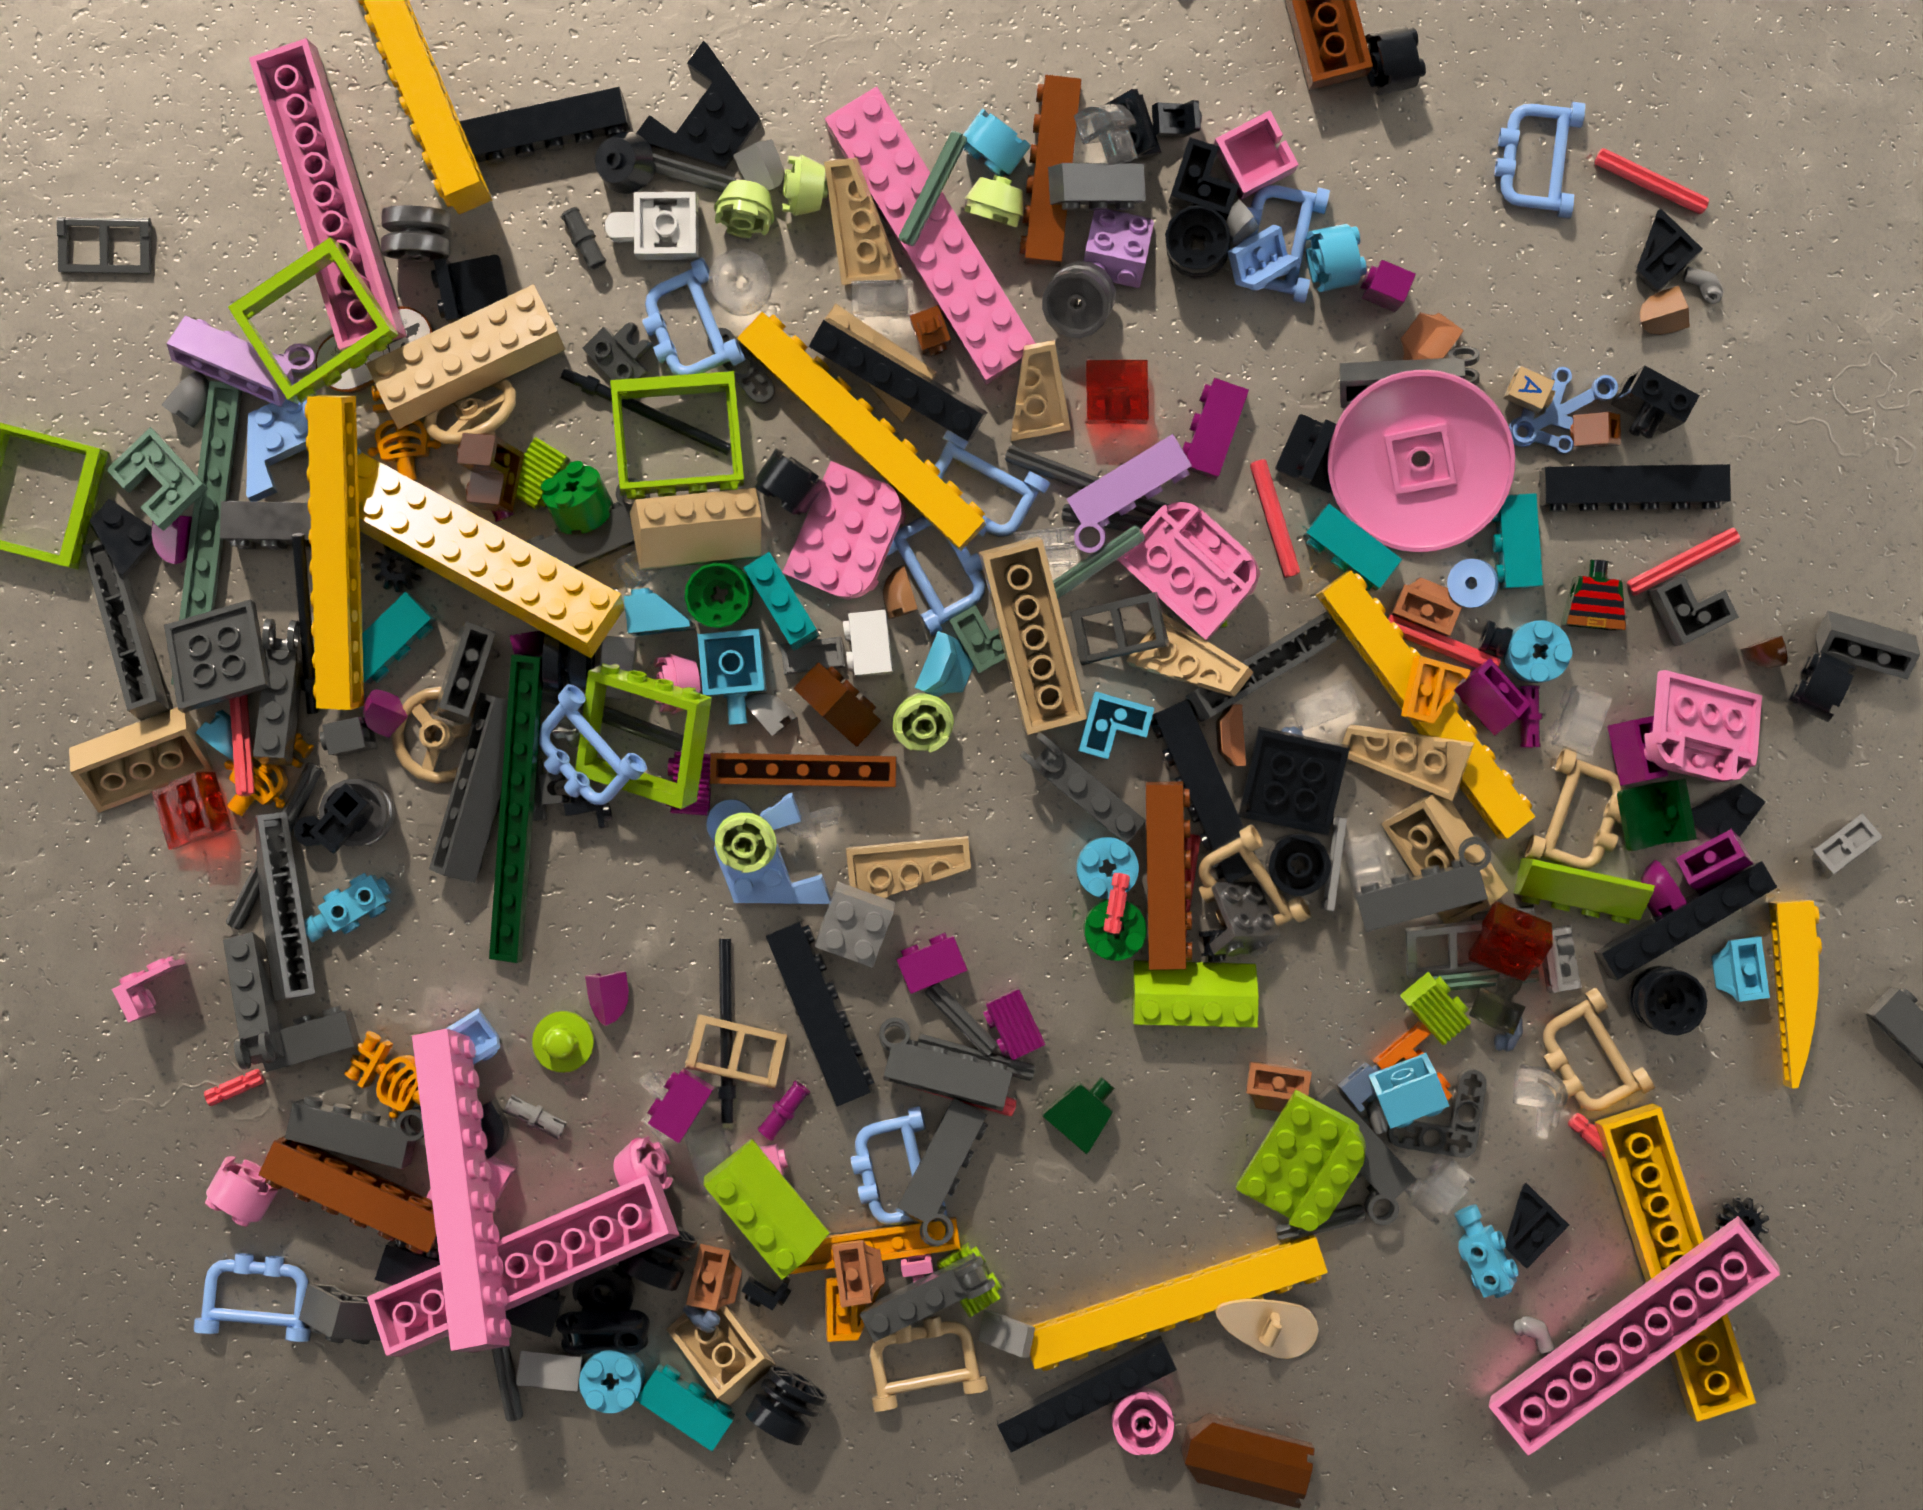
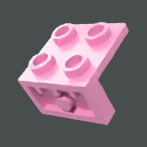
M172 956L166 959L162 958L147 965L148 972L145 970L138 973L134 972L119 979L121 985L112 989L128 1023L147 1018L156 1013L153 1007L156 1005L155 999L148 989L145 990L143 985L185 965L184 958L174 960Z

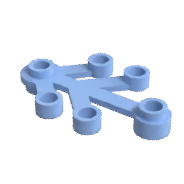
M1567 367L1557 368L1552 373V380L1555 381L1552 390L1555 391V395L1550 406L1546 408L1545 413L1534 419L1535 412L1523 408L1521 417L1515 418L1509 424L1514 445L1527 447L1536 442L1553 447L1559 454L1570 452L1574 447V441L1570 436L1561 435L1558 437L1540 429L1551 424L1570 430L1573 417L1566 415L1596 399L1607 401L1613 398L1618 391L1617 381L1612 376L1602 375L1594 380L1591 389L1561 404L1566 384L1572 379V373ZM1559 371H1563L1566 374L1567 379L1565 382L1557 379ZM1599 384H1605L1608 387L1607 394L1599 392ZM1519 427L1526 428V437L1523 438L1518 435L1517 430ZM1561 439H1565L1568 442L1569 447L1567 450H1562L1559 447Z

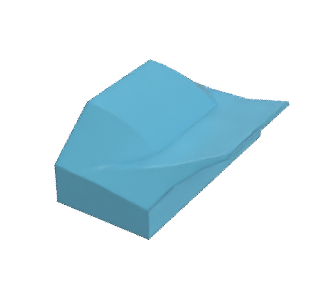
M940 631L937 632L916 683V689L936 697L964 691L974 664L963 649L961 641Z
M1755 936L1728 940L1722 950L1712 955L1716 989L1731 994L1738 1002L1770 998L1762 937Z

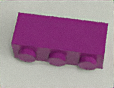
M1217 378L1213 379L1211 385L1205 383L1199 401L1204 402L1201 414L1195 412L1189 430L1194 431L1191 443L1185 441L1182 448L1192 464L1187 470L1217 480L1249 389Z

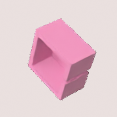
M1270 110L1215 138L1213 145L1219 146L1216 155L1230 182L1239 185L1236 193L1240 200L1295 173L1299 165L1286 140L1281 142L1278 149H1276L1275 145L1280 142L1283 134Z

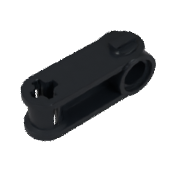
M634 1309L626 1311H578L562 1314L556 1321V1327L562 1334L561 1346L566 1353L588 1354L612 1350L633 1354L638 1353L647 1346L650 1320L644 1312Z

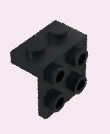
M494 254L450 263L446 258L434 260L435 270H431L434 287L440 289L441 300H437L438 310L441 318H446L449 324L509 296L502 261L498 255Z

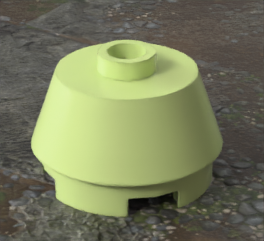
M802 154L800 157L788 156L787 162L792 164V169H785L782 195L788 199V204L782 203V211L793 213V216L820 211L822 198L828 197L825 166Z
M994 175L993 180L980 177L965 197L968 200L964 211L1017 228L1020 216L1023 217V190L1012 187V180Z
M737 180L729 183L714 205L716 213L715 223H722L727 226L726 232L733 236L751 238L752 233L760 232L765 236L769 232L770 225L774 222L770 192L764 186L752 181Z
M916 693L907 697L897 708L893 717V731L898 741L909 750L933 752L941 748L948 741L954 725L952 711L946 702L927 693Z
M733 814L722 821L715 834V847L720 860L726 866L728 865L733 869L742 871V873L754 872L763 868L772 860L776 851L777 842L772 827L764 818L757 814Z

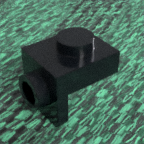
M1191 100L1184 104L1161 102L1153 104V135L1187 137L1200 131L1202 114L1199 110V101Z
M580 795L577 798L571 796V803L563 804L565 816L596 811L599 829L608 828V821L612 820L609 802L604 805H595Z
M749 1276L741 1292L746 1294L744 1298L757 1307H760L762 1304L773 1311L777 1303L783 1306L792 1290L787 1288L790 1279L787 1277L783 1279L775 1292Z

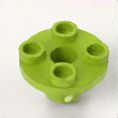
M557 1011L544 1017L534 1030L532 1038L534 1054L538 1061L549 1070L560 1073L574 1071L584 1065L593 1052V1029L582 1016L574 1012Z

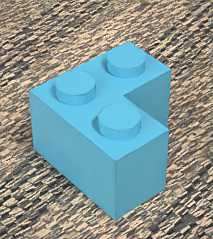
M1094 692L1077 752L1107 760L1110 756L1116 731L1147 738L1155 708Z

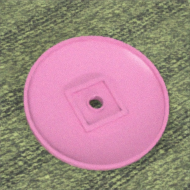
M1413 370L1393 374L1375 382L1359 393L1346 407L1337 421L1328 451L1329 482L1336 502L1343 514L1383 545L1410 552H1429L1449 548L1464 542L1481 531L1491 522L1504 504L1509 494L1515 471V449L1512 434L1504 415L1495 402L1471 382L1453 374L1434 370ZM1417 451H1425L1429 454L1430 459L1425 465L1419 466L1413 463V454Z

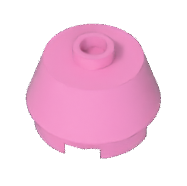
M671 653L655 658L654 666L659 667L656 679L670 680L674 682V686L681 688H696L698 693L702 691L701 673L698 671L695 660ZM662 703V706H660V712H671V714L684 710Z
M649 1136L633 1139L614 1159V1173L620 1186L648 1174L659 1177L662 1188L665 1190L671 1186L673 1178L667 1177L666 1165L671 1162L666 1150L660 1142L653 1144Z

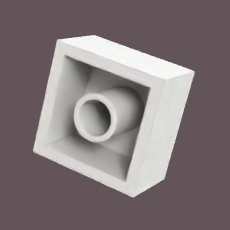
M886 610L848 613L849 621H843L845 640L851 641L852 651L847 652L848 670L850 672L854 671L857 678L893 674Z

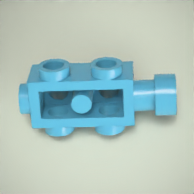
M363 873L349 882L351 887L343 892L338 888L323 897L325 902L318 906L321 913L315 917L311 915L304 919L306 935L310 941L315 942L322 938L324 932L329 929L333 933L342 930L345 935L360 926L358 920L366 915H369L372 919L387 910L385 904L390 902L387 895L392 893L383 877L377 879L376 875L367 876L366 873ZM364 890L370 893V899L367 902L362 901L360 897L361 892ZM336 906H341L344 910L340 918L334 915Z
M1477 1204L1458 1210L1454 1215L1459 1226H1463L1466 1232L1458 1241L1459 1253L1462 1259L1469 1264L1474 1286L1480 1289L1484 1298L1494 1295L1495 1298H1500L1511 1293L1512 1287L1517 1282L1516 1277H1518L1519 1272L1513 1259L1508 1260L1503 1249L1506 1247L1504 1236L1500 1231L1495 1232L1492 1224L1483 1227L1480 1220L1482 1215ZM1477 1247L1482 1250L1483 1255H1480ZM1490 1276H1493L1496 1281L1492 1282Z

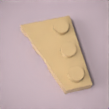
M1055 340L1024 346L1010 435L1011 441L1071 430Z

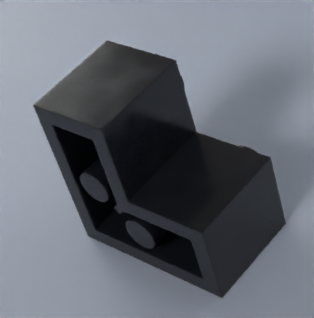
M1189 137L1168 203L1182 208L1203 205L1215 209L1224 217L1225 221L1227 220L1239 185L1209 176L1219 146Z

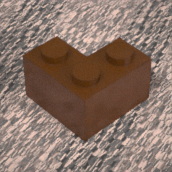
M463 433L461 443L457 448V463L472 471L470 481L466 486V502L480 510L513 513L524 453L496 435Z
M817 662L793 689L843 736L858 747L882 721L873 713L877 707L864 695L858 699L856 696L860 691L847 679L842 684L841 682L844 677L833 666H830L827 670Z

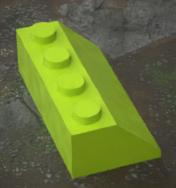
M1521 858L1514 894L1522 895V902L1539 905L1540 899L1551 901V908L1569 912L1570 906L1582 908V915L1599 918L1600 912L1611 914V921L1630 924V919L1640 921L1654 892L1655 885L1540 860Z
M1134 960L1132 1022L1134 1025L1258 1028L1259 996L1256 963L1186 962V969L1149 970V961Z
M753 1139L749 1140L704 1176V1187L781 1280L803 1264L829 1235L827 1228Z

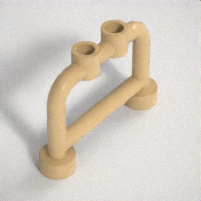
M1563 748L1555 765V771L1567 775L1546 837L1542 838L1533 834L1527 843L1525 858L1540 860L1543 857L1572 868L1588 870L1600 863L1605 850L1612 852L1617 844L1618 835L1612 833L1615 822L1622 823L1617 793L1620 790H1625L1624 785L1620 786L1619 777L1615 773L1576 759V752ZM1581 774L1604 781L1612 787V796L1605 806L1601 827L1594 837V847L1591 854L1586 858H1580L1555 849Z
M1253 825L1240 830V838L1213 851L1202 859L1198 868V875L1203 886L1199 888V891L1207 904L1213 901L1217 903L1212 886L1219 881L1211 875V868L1239 852L1280 913L1273 916L1277 927L1293 919L1301 923L1311 917L1310 909L1302 896H1297L1287 902L1253 852L1263 847L1262 839ZM1220 909L1216 910L1218 921L1223 927H1226Z
M1595 987L1585 993L1587 1000L1552 1019L1543 1031V1042L1548 1051V1054L1543 1056L1548 1067L1552 1072L1559 1070L1564 1079L1559 1082V1085L1566 1097L1569 1099L1574 1096L1576 1101L1589 1111L1607 1109L1638 1090L1646 1094L1655 1088L1643 1067L1631 1073L1598 1017V1014L1607 1010L1608 1006L1601 993ZM1582 1016L1585 1017L1624 1084L1599 1099H1592L1587 1095L1582 1083L1572 1070L1565 1054L1555 1040V1034L1559 1029Z
M932 1316L922 1319L924 1326L911 1328V1325L873 1342L870 1349V1359L877 1396L872 1398L874 1411L880 1412L898 1407L896 1394L957 1382L963 1383L964 1394L987 1391V1378L979 1374L974 1342L970 1330L964 1324L957 1321L941 1322V1316ZM949 1333L959 1336L966 1368L887 1383L882 1356L883 1349L886 1346L908 1343L923 1338H935Z

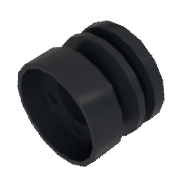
M1197 205L1189 206L1177 212L1169 221L1165 237L1167 256L1172 267L1181 275L1192 279L1208 278L1218 273L1226 264L1228 259L1227 251L1230 250V232L1224 217L1215 209ZM1197 240L1199 243L1204 241V250L1200 251L1198 248L1192 250L1193 241Z
M1657 965L1644 969L1634 978L1629 987L1628 994L1630 1010L1638 1022L1663 1034L1678 1036L1689 1033L1700 1025L1706 1014L1708 1000L1704 987L1697 978L1672 967ZM1664 994H1667V999L1662 1000V1003H1659V998L1663 997Z
M676 1225L680 1236L620 1261L618 1267L628 1275L646 1284L663 1290L676 1291L685 1269L674 1260L690 1261L691 1253L688 1250L695 1249L698 1240Z
M771 1366L767 1373L770 1379H764L761 1387L770 1396L755 1394L745 1415L757 1427L775 1438L789 1444L802 1445L811 1428V1423L802 1414L816 1417L820 1410L817 1406H823L827 1395L805 1376L780 1366Z

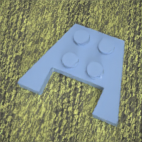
M286 398L281 407L269 403L248 413L246 495L251 502H257L277 493L269 466L306 449L308 420L305 417V406L307 400L296 404ZM357 446V454L359 455L361 450Z
M793 793L787 794L780 802L773 807H768L760 815L770 824L773 830L801 822V815ZM778 844L772 860L763 868L749 873H742V871L723 864L714 846L715 854L734 903H830L831 896L822 874L791 882Z

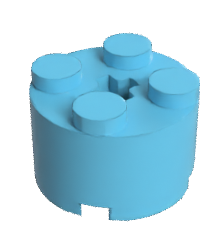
M983 108L963 134L967 137L963 150L977 161L982 156L986 159L984 164L988 169L1001 177H1004L1005 174L1009 176L1031 145L1025 139L1022 141L1018 138V133L991 113L988 114Z
M1341 224L1312 230L1307 233L1306 240H1311V248L1306 249L1308 270L1313 283H1320L1321 286L1316 288L1319 292L1357 285L1360 277L1366 275L1367 265L1364 257H1360L1358 248L1360 233L1356 226L1350 227L1348 224Z
M1538 620L1520 625L1513 630L1510 643L1504 654V663L1508 671L1518 680L1528 683H1541L1560 676L1567 668L1573 652L1568 636L1559 626L1552 622ZM1533 646L1541 647L1540 655L1542 657H1533L1532 654L1535 652Z
M1100 837L1088 842L1080 851L1076 862V874L1080 884L1093 896L1109 899L1110 889L1113 890L1114 886L1111 885L1114 873L1129 875V886L1125 892L1130 891L1135 885L1139 873L1138 859L1132 848L1125 842L1112 837ZM1108 859V862L1111 864L1115 863V869L1111 870L1110 876H1107L1104 872H1099V867L1103 866V860Z
M612 1350L593 1353L582 1368L579 1378L580 1392L587 1406L602 1413H618L630 1407L644 1385L645 1369L643 1362L635 1353H622ZM609 1373L613 1374L614 1379H619L616 1384H611V1381L606 1379Z

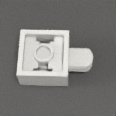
M634 192V212H613L609 214L605 221V230L614 242H634V254L638 260L699 259V198L696 192Z

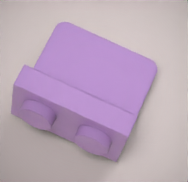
M1110 209L1094 210L1083 261L1092 262L1102 267L1112 278L1113 283L1140 288L1154 221L1150 218Z

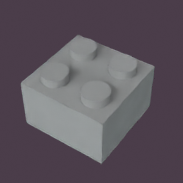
M837 881L818 932L815 947L873 968L893 916L895 902Z

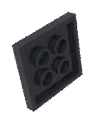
M1258 726L1239 806V817L1329 835L1350 750L1349 745Z

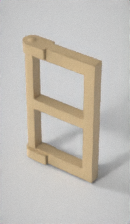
M698 1014L685 1061V1069L702 1071L775 1089L787 1035ZM706 1024L736 1031L728 1069L697 1062ZM745 1033L776 1040L767 1078L736 1071Z

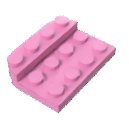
M830 461L823 477L826 485L811 505L782 573L836 597L851 600L865 595L870 590L873 591L879 582L877 577L900 524L903 525L905 522L906 513L904 512V504L900 495L889 484Z
M1187 502L1164 505L1141 529L1145 535V540L1117 560L1152 592H1157L1158 597L1208 641L1242 601L1254 592L1260 577V570L1253 555L1201 508Z
M1668 670L1659 671L1657 674L1653 732L1644 734V755L1646 759L1665 770L1714 782L1741 779L1749 767L1755 766L1757 762L1762 695Z

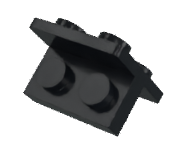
M1131 89L1094 111L1110 163H1127L1134 159L1153 157L1161 153L1157 137L1153 135V125L1143 94L1139 95L1138 89Z
M1300 414L1275 469L1323 492H1332L1328 475V451L1330 440L1337 424L1327 419L1321 423Z

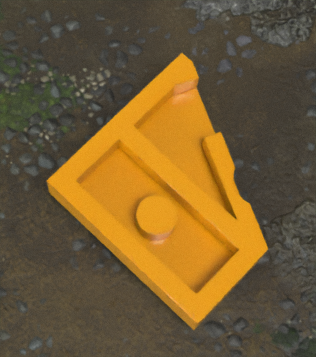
M1414 656L1401 717L1434 724L1442 713L1443 706L1449 703L1456 694L1454 690L1462 679H1467L1471 670L1423 656Z
M837 1277L825 1278L827 1342L858 1340L864 1328V1322L860 1314L866 1305L870 1303L841 1307ZM882 1284L876 1290V1292L873 1295L872 1302L875 1301L881 1287H883L884 1284Z

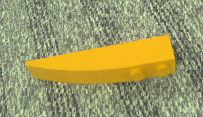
M1814 901L1768 902L1783 1084L1790 1088H1799L1809 1055L1816 1019L1819 990L1818 955L1822 953V942L1820 937L1817 936L1816 924H1819L1820 916L1818 907L1814 906Z

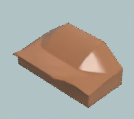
M1420 312L1401 337L1404 349L1403 360L1444 358L1464 330L1440 313L1430 315Z
M1420 577L1410 585H1403L1392 614L1445 636H1450L1462 607L1454 603L1448 588Z
M1242 704L1230 705L1224 709L1216 721L1217 750L1230 766H1246Z
M1250 1062L1246 1093L1252 1097L1256 1108L1282 1112L1295 1089L1308 1096L1312 1072L1288 1066Z
M863 1240L832 1244L841 1307L872 1303L874 1293L885 1283L880 1249L866 1245Z
M700 1244L686 1306L717 1312L720 1307L735 1303L742 1270L732 1260L730 1250Z

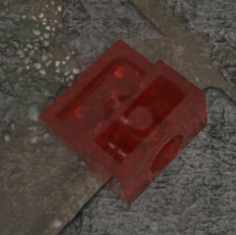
M1086 360V424H1147L1149 420L1148 360ZM1108 388H1125V389H1108Z
M194 772L169 782L167 786L151 791L168 850L177 849L232 830L215 772Z
M1495 901L1482 922L1481 933L1468 952V960L1525 982L1534 966L1539 968L1553 946L1552 923Z

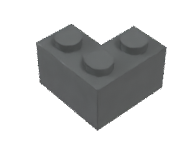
M1685 576L1674 578L1648 591L1674 646L1684 645L1739 618L1726 590L1715 592L1696 601Z
M308 1283L299 1320L310 1326L309 1330L323 1333L326 1335V1340L335 1343H343L344 1339H351L359 1344H369L370 1340L381 1341L367 1299L370 1295H354L334 1285Z

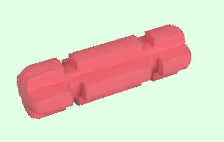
M1113 874L1111 885L1114 886L1113 890L1110 889L1106 912L1108 919L1105 918L1104 923L1105 932L1119 934L1121 931L1122 921H1120V918L1123 917L1127 897L1125 890L1128 888L1130 877L1127 874Z
M255 1069L245 1073V1076L241 1075L220 1084L219 1088L216 1086L205 1091L204 1097L208 1105L213 1106L223 1102V1099L227 1100L250 1090V1087L255 1088L263 1084L264 1077L259 1069Z
M1576 1113L1569 1120L1568 1126L1575 1132H1580V1137L1595 1150L1603 1152L1601 1155L1606 1158L1596 1126L1588 1124V1119L1582 1114Z

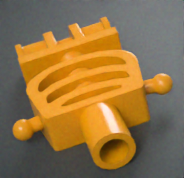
M373 385L371 388L374 401H378V399L382 398L376 385ZM385 404L372 405L373 411L377 414L388 412ZM393 419L387 420L376 429L375 440L377 447H370L367 453L371 457L380 453L381 459L386 462L396 461L397 471L413 481H417L415 459L428 457L430 447L439 449L441 442L430 440L424 423L419 420L400 429L397 428ZM408 425L419 426L421 434L409 431ZM393 427H396L395 430L397 431H395V433H391L385 436L388 430H390ZM409 438L419 439L421 445L410 443ZM394 441H396V442L398 443V444H396V445H392V446H389V447H388V445L391 444V443L394 442Z
M298 733L295 737L294 750L302 754V757L305 759L311 754L314 746L302 740L303 736ZM293 756L292 765L296 768H301L304 763ZM227 760L224 763V767L227 770H232L229 780L235 784L234 763L231 760ZM261 764L259 768L253 766V772L255 773L253 774L254 794L250 796H238L235 794L227 805L230 810L241 817L254 800H257L262 805H270L274 801L277 808H283L285 801L280 799L279 796L286 790L288 785V778L284 770L279 765ZM272 770L277 774L278 783L270 776ZM262 783H267L270 792L263 786Z
M367 1031L364 1042L359 1043L356 1048L360 1055H352L350 1059L352 1064L344 1072V1075L351 1080L358 1081L359 1075L363 1070L364 1074L357 1085L365 1088L371 1086L374 1078L379 1074L380 1077L376 1088L377 1097L381 1103L392 1108L389 1112V1117L397 1119L399 1116L398 1111L410 1110L415 1103L420 1105L415 1057L404 1055L394 1058L388 1064H385L384 1060L393 1043L390 1041L381 1042L377 1050H375L374 1047L377 1042H380L381 1037L372 1031ZM400 1063L406 1064L399 1071L395 1070ZM411 1071L414 1072L412 1075H410L409 1077H407L408 1074H409Z

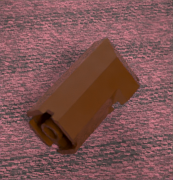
M1211 1413L1204 1415L1199 1421L1192 1422L1186 1426L1180 1450L1185 1465L1197 1483L1300 1508L1301 1502L1299 1499L1304 1500L1307 1494L1313 1469V1463L1307 1462L1308 1455L1314 1456L1315 1448L1311 1442L1236 1424L1231 1418Z

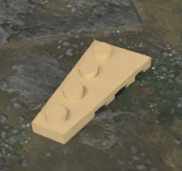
M857 157L825 161L824 166L841 284L848 285L901 279V272Z
M835 304L825 318L834 320L931 379H934L936 376V371L839 305ZM865 381L903 424L912 408Z
M1164 613L1162 616L1168 635L1169 646L1133 653L1126 659V662L1131 667L1232 697L1237 695L1254 673L1248 666ZM1153 626L1140 643L1156 640Z
M1352 724L1347 728L1342 744L1349 745L1350 747L1347 759L1451 801L1456 797L1475 744L1473 742Z
M968 836L846 848L850 886L883 898L971 869Z

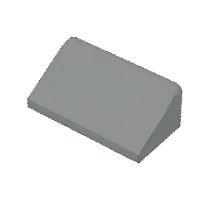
M606 636L601 646L600 665L602 663L608 665L616 663L620 666V669L632 671L635 639ZM607 685L605 698L631 700V693Z

